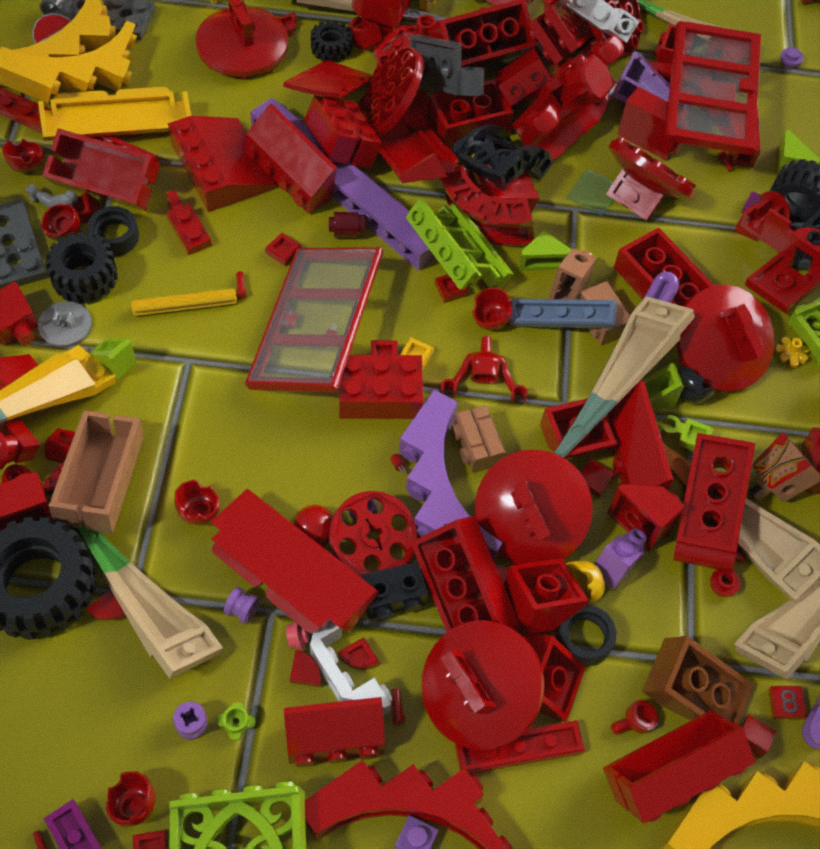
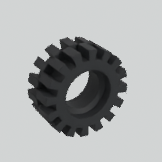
M326 20V24L321 21L319 26L315 25L314 30H311V49L313 55L315 54L317 59L321 57L323 62L328 59L330 61L336 60L338 63L341 62V58L343 60L347 59V55L350 56L352 51V31H350L349 26L345 27L343 22L339 25L337 20H334V23ZM334 40V41H337V42L330 43V42H326V41Z

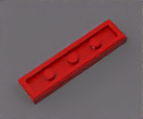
M578 720L530 728L514 742L497 749L475 750L454 744L459 770L465 768L469 774L580 755L585 752Z

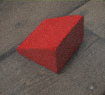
M365 21L350 28L352 37L363 48H367L382 40L379 25L374 22Z
M87 192L79 196L78 201L73 204V208L80 216L81 224L88 223L91 216L101 209L99 201Z
M57 428L45 441V458L64 463L75 432Z
M748 714L741 727L744 730L752 753L762 758L768 753L776 731Z

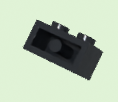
M418 562L360 575V577L379 591L366 609L368 619L376 617V619L382 620L404 610L408 613L415 612L427 603L428 593Z

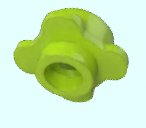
M235 702L224 714L218 716L217 724L219 727L226 729L231 740L236 741L241 738V734L246 729L254 727L255 718L252 715H248L242 703ZM239 719V723L234 724L233 720Z

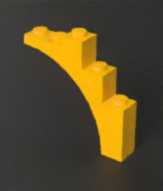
M86 0L75 18L61 31L44 41L29 47L15 49L14 51L39 57L61 58L84 54L86 49L100 48L116 36V28L111 26L110 16H107V6H104V1L108 0Z
M126 21L121 31L110 42L94 51L77 56L61 58L39 57L1 47L0 84L46 103H49L52 95L57 96L60 88L71 93L87 92L88 89L93 91L95 84L98 83L118 91L122 88L123 84L128 85L132 72L128 71L131 61L128 60L130 51H127L128 47L133 48L137 35L133 33L136 24Z
M804 761L793 770L782 789L774 778L757 771L748 778L735 799L731 797L730 791L721 784H718L712 790L697 794L661 849H710L712 845L724 836L744 827L766 822H795L820 828V768Z

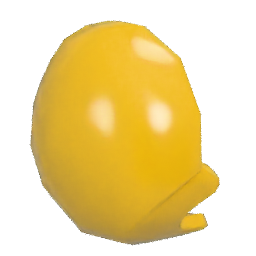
M590 561L567 562L566 565L589 600L587 605L596 604L605 589L604 577L600 568Z

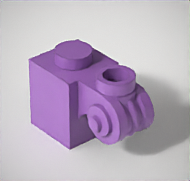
M634 528L624 536H617L605 547L595 562L603 574L605 584L612 590L626 578L637 560L641 559L645 554L647 536L639 529Z

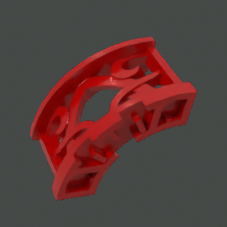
M464 165L453 167L455 172L446 173L447 177L440 178L447 193L445 198L448 206L452 202L455 203L459 209L471 218L490 243L517 247L527 246L534 240L533 219L527 197L504 199L487 196L468 177Z

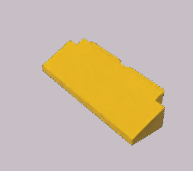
M167 87L120 89L116 92V95H108L105 91L58 93L57 96H53V99H50L52 110L44 111L43 101H38L44 141L54 140L58 128L87 137L168 132L167 123L191 116L187 91L182 92V100L180 102H175L173 91H170Z

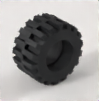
M800 159L799 162L793 160L789 164H785L779 171L770 191L781 193L787 199L791 207V216L788 220L791 222L805 223L820 209V165L816 164V161L810 160L808 162L805 159Z
M79 232L78 235L70 233L66 238H59L57 244L53 243L50 246L51 251H47L45 265L56 293L59 296L62 295L64 300L69 301L72 299L73 302L78 304L80 301H84L85 304L91 303L90 300H100L101 295L107 296L110 293L109 288L115 287L118 273L113 252L109 243H106L105 239L101 236L97 238L96 234L90 233L86 235L85 232ZM91 265L83 270H74L79 266Z

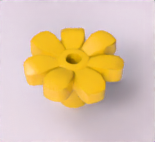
M784 337L774 349L775 354L780 355L778 359L782 363L789 361L788 364L791 368H797L799 363L805 364L809 358L807 356L809 349L803 345L799 338H793L791 341L788 337Z

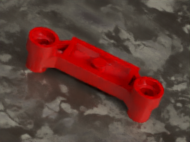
M422 15L417 19V25L406 27L400 25L374 50L377 66H383L393 50L399 51L402 48L410 47V35L429 36L427 29L435 24V19L430 15Z

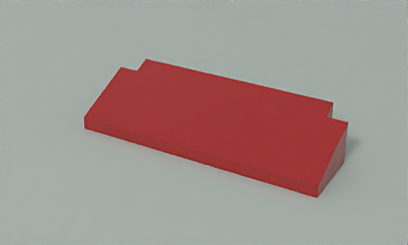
M399 120L388 132L379 136L382 142L379 153L402 183L447 177L446 173L455 172L453 166L459 162L457 156L446 145H443L441 139L431 129L423 132L419 128L411 133L406 123Z
M248 488L211 521L220 530L211 538L215 542L212 547L213 554L250 585L260 587L265 583L268 586L266 590L267 599L309 633H316L319 629L325 630L331 621L339 628L351 631L379 593L376 588Z

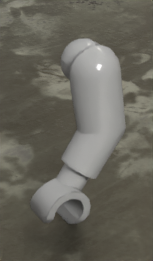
M33 183L25 189L30 194L29 198L32 202L38 199L41 204L47 207L57 204H70L73 207V204L78 201V196L72 190L66 191L65 194L52 196L47 192L39 191Z

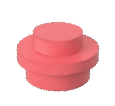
M295 621L287 625L286 635L289 647L291 649L297 648L299 651L305 650L306 643L310 642V633Z

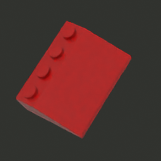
M188 116L167 123L171 145L208 212L277 188L274 179L266 174L254 159L247 155L245 151L247 133L238 118Z

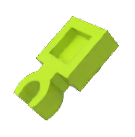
M667 415L665 424L671 425L673 428L670 429L663 426L660 434L665 438H679L678 446L694 451L697 433L711 435L714 428L689 418L683 424L677 417Z

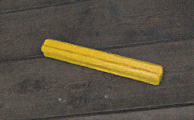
M231 288L133 300L131 302V309L133 315L139 316L237 303L235 289Z

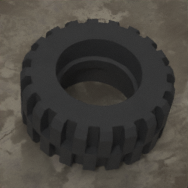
M34 516L23 518L24 522L17 523L14 520L6 523L8 527L0 531V631L4 630L7 635L15 638L20 633L24 639H35L36 634H41L43 638L53 636L52 631L59 628L61 632L69 627L68 622L71 619L77 621L83 615L82 606L88 607L92 600L90 592L95 590L96 580L94 575L96 572L88 550L75 530H69L68 525L61 521H56L54 524L52 518L40 517V521H36ZM48 558L61 564L58 578L43 593L28 598L14 597L7 593L11 576L24 563L34 559Z

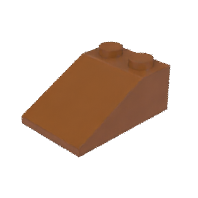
M688 636L664 638L642 692L663 707L689 720H693L711 710L724 717L725 720H730L739 725L754 684Z

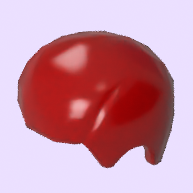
M22 139L20 144L14 145L11 141H7L2 147L6 163L16 172H30L38 168L44 160L42 146L36 142H27L25 139Z
M57 204L49 207L43 214L40 226L49 238L58 241L61 237H68L70 233L76 235L81 227V219L78 212L70 204Z
M496 287L486 288L475 296V305L472 313L474 320H476V323L481 328L488 330L501 329L510 321L513 311L512 303L504 290Z
M194 479L181 483L175 490L174 505L178 516L183 521L201 525L212 521L219 513L220 498L212 486L204 487L199 484L198 480Z
M308 505L298 511L294 517L293 524L322 547H325L329 542V526L333 514L321 505Z
M138 771L121 773L119 782L115 786L108 788L106 811L109 818L121 827H130L144 822L153 812L156 802V793L152 783L145 775Z

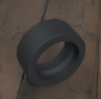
M109 206L95 212L88 221V234H96L98 238L100 237L98 234L101 229L111 224H122L129 228L121 237L115 239L104 238L105 242L109 243L113 256L126 254L136 246L139 241V230L136 219L129 210L119 206Z
M586 605L558 626L556 640L587 667L597 665L607 658L615 645L617 631L614 621L608 613L599 607ZM587 620L599 626L604 635L601 647L596 651L588 652L574 646L569 638V628L574 622Z

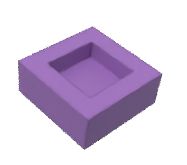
M409 815L394 848L431 849L439 830Z

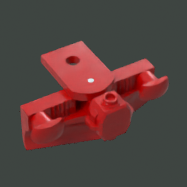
M613 33L605 42L597 40L589 43L574 59L569 58L558 62L556 65L546 66V70L552 80L515 103L518 104L537 98L512 124L524 145L532 144L541 147L551 154L554 161L601 120L613 98L612 93L618 84L610 74L608 66L616 61L624 52V45L617 34Z

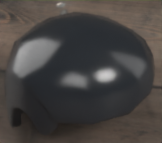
M686 365L677 369L684 386L680 394L684 401L690 404H699L715 395L714 388H705L702 385L704 377L697 376L690 367Z

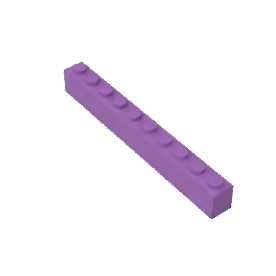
M273 97L250 112L251 124L253 126L266 107L273 104L322 152L304 122L299 117H295L288 111L285 105L280 104ZM349 160L348 164L332 162L337 167L332 197L349 212H358V215H365V226L418 271L435 259V256L406 219L409 211L400 201H396L383 187L373 182L365 172H361L350 163L351 160Z

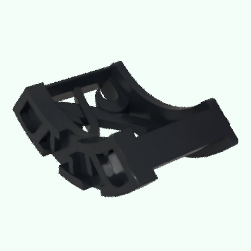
M486 124L474 129L462 140H457L452 149V152L459 160L457 165H464L467 169L495 183L496 187L505 190L513 180L522 175L524 170H528L533 178L540 181L554 164L553 158L548 151L532 144L522 147L511 143L508 132L496 124Z

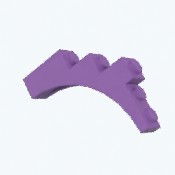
M433 390L400 438L399 452L407 460L417 462L407 477L406 491L414 499L425 501L414 518L419 537L457 519L470 517L454 494L447 477L444 462V443L447 432L455 419L458 402L436 390ZM479 525L495 563L503 542Z

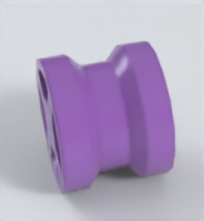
M237 586L228 597L223 612L228 616L235 615L239 617L240 622L247 624L258 608L260 597L254 594L248 595L244 589Z
M183 703L174 712V725L179 735L186 740L198 739L207 730V717L204 709L198 703Z

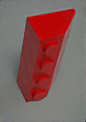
M273 104L268 105L247 132L245 151L251 159H254L262 167L266 174L270 175L278 183L282 190L286 191L294 199L299 207H302L309 214L331 201L337 167Z
M639 381L606 415V419L617 442L615 447L608 448V450H612L614 457L612 461L613 471L615 475H619L621 482L619 486L621 484L662 486L668 491L674 479L645 382Z
M475 516L457 519L411 542L446 632L460 624L476 620L501 623L514 630L521 628Z

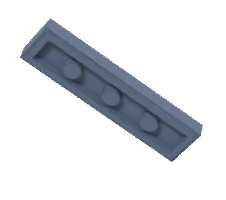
M512 299L511 301L513 311L509 321L510 326L615 328L616 300Z

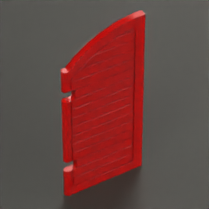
M326 60L284 81L283 87L308 94L342 99L372 81L374 77L372 74Z

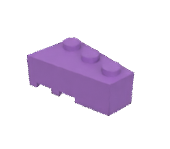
M634 51L612 96L626 103L633 92L640 87L668 102L669 83L641 53ZM679 103L678 105L680 109L688 112L690 106L686 104Z

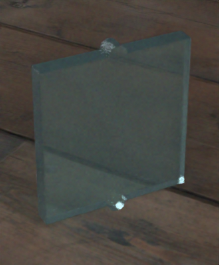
M586 169L567 195V199L582 206L584 210L588 209L603 216L614 200L606 195L614 182L607 179L606 176H600Z

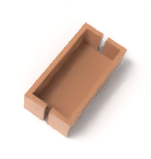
M83 411L49 503L54 524L56 521H61L67 524L68 527L81 529L82 524H85L86 530L113 534L144 439L139 418L114 415L113 421L117 436H113L109 414Z

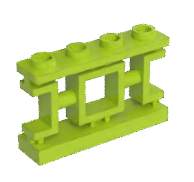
M418 199L406 215L408 222L459 289H465L467 285L474 287L479 279H483L489 288L496 287L502 289L514 273L471 218L459 209L455 203L452 202L449 207L443 205L438 212H433L423 199Z

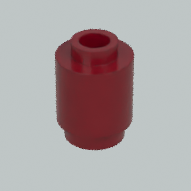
M334 212V217H329V232H334V237L358 238V235H364L365 215H358V212Z

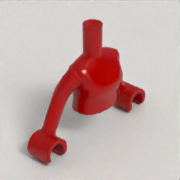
M489 336L481 338V351L467 354L455 377L443 380L440 388V393L442 394L445 389H451L453 397H455L457 386L466 376L471 365L470 379L473 382L483 384L497 383L500 367V374L511 392V402H513L515 395H520L523 398V403H525L528 391L523 385H515L504 357L491 352L492 338Z

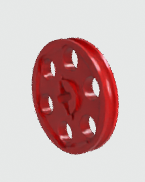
M365 491L351 496L336 510L329 526V544L333 555L360 576L371 573L364 567V559L368 556L375 557L378 560L379 568L377 571L407 564L414 554L411 542L417 539V528L412 514L400 500L384 492ZM371 499L378 500L382 505L381 513H371L367 508L368 501ZM344 511H351L356 515L357 522L355 525L348 526L343 523L341 515ZM400 516L405 520L406 527L403 531H397L392 527V517ZM369 528L373 532H379V536L376 538L377 542L374 539L367 538L366 535L370 532ZM347 539L353 542L355 546L353 554L345 555L341 552L339 545L342 540ZM398 544L403 548L404 557L402 559L396 560L390 555L391 545Z

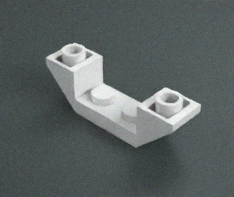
M559 0L563 5L598 30L611 36L615 33L625 43L628 42L640 22L622 8H613L603 0Z
M331 621L325 630L319 629L316 633H313L310 643V656L318 665L320 672L338 701L382 697L383 716L390 714V702L393 699L384 684L379 686L375 678L352 690L355 686L351 677L346 671L341 673L336 665L339 660L332 647L328 645L342 638V629Z

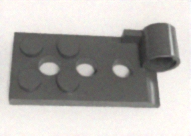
M42 0L40 10L44 15L50 13L61 14L72 21L86 0ZM145 0L104 1V6H107V16H110L111 26L116 28V35L121 31L126 21L136 24L133 33L137 35L136 40H142L156 11L155 2Z
M419 34L410 35V47L418 50L424 59V70L420 86L453 95L479 96L484 94V68H461V42Z
M23 199L1 204L0 222L7 221L9 223L4 227H0V289L14 281L17 282L18 286L47 279L48 277ZM6 241H15L10 246H3ZM12 260H21L17 265H8Z

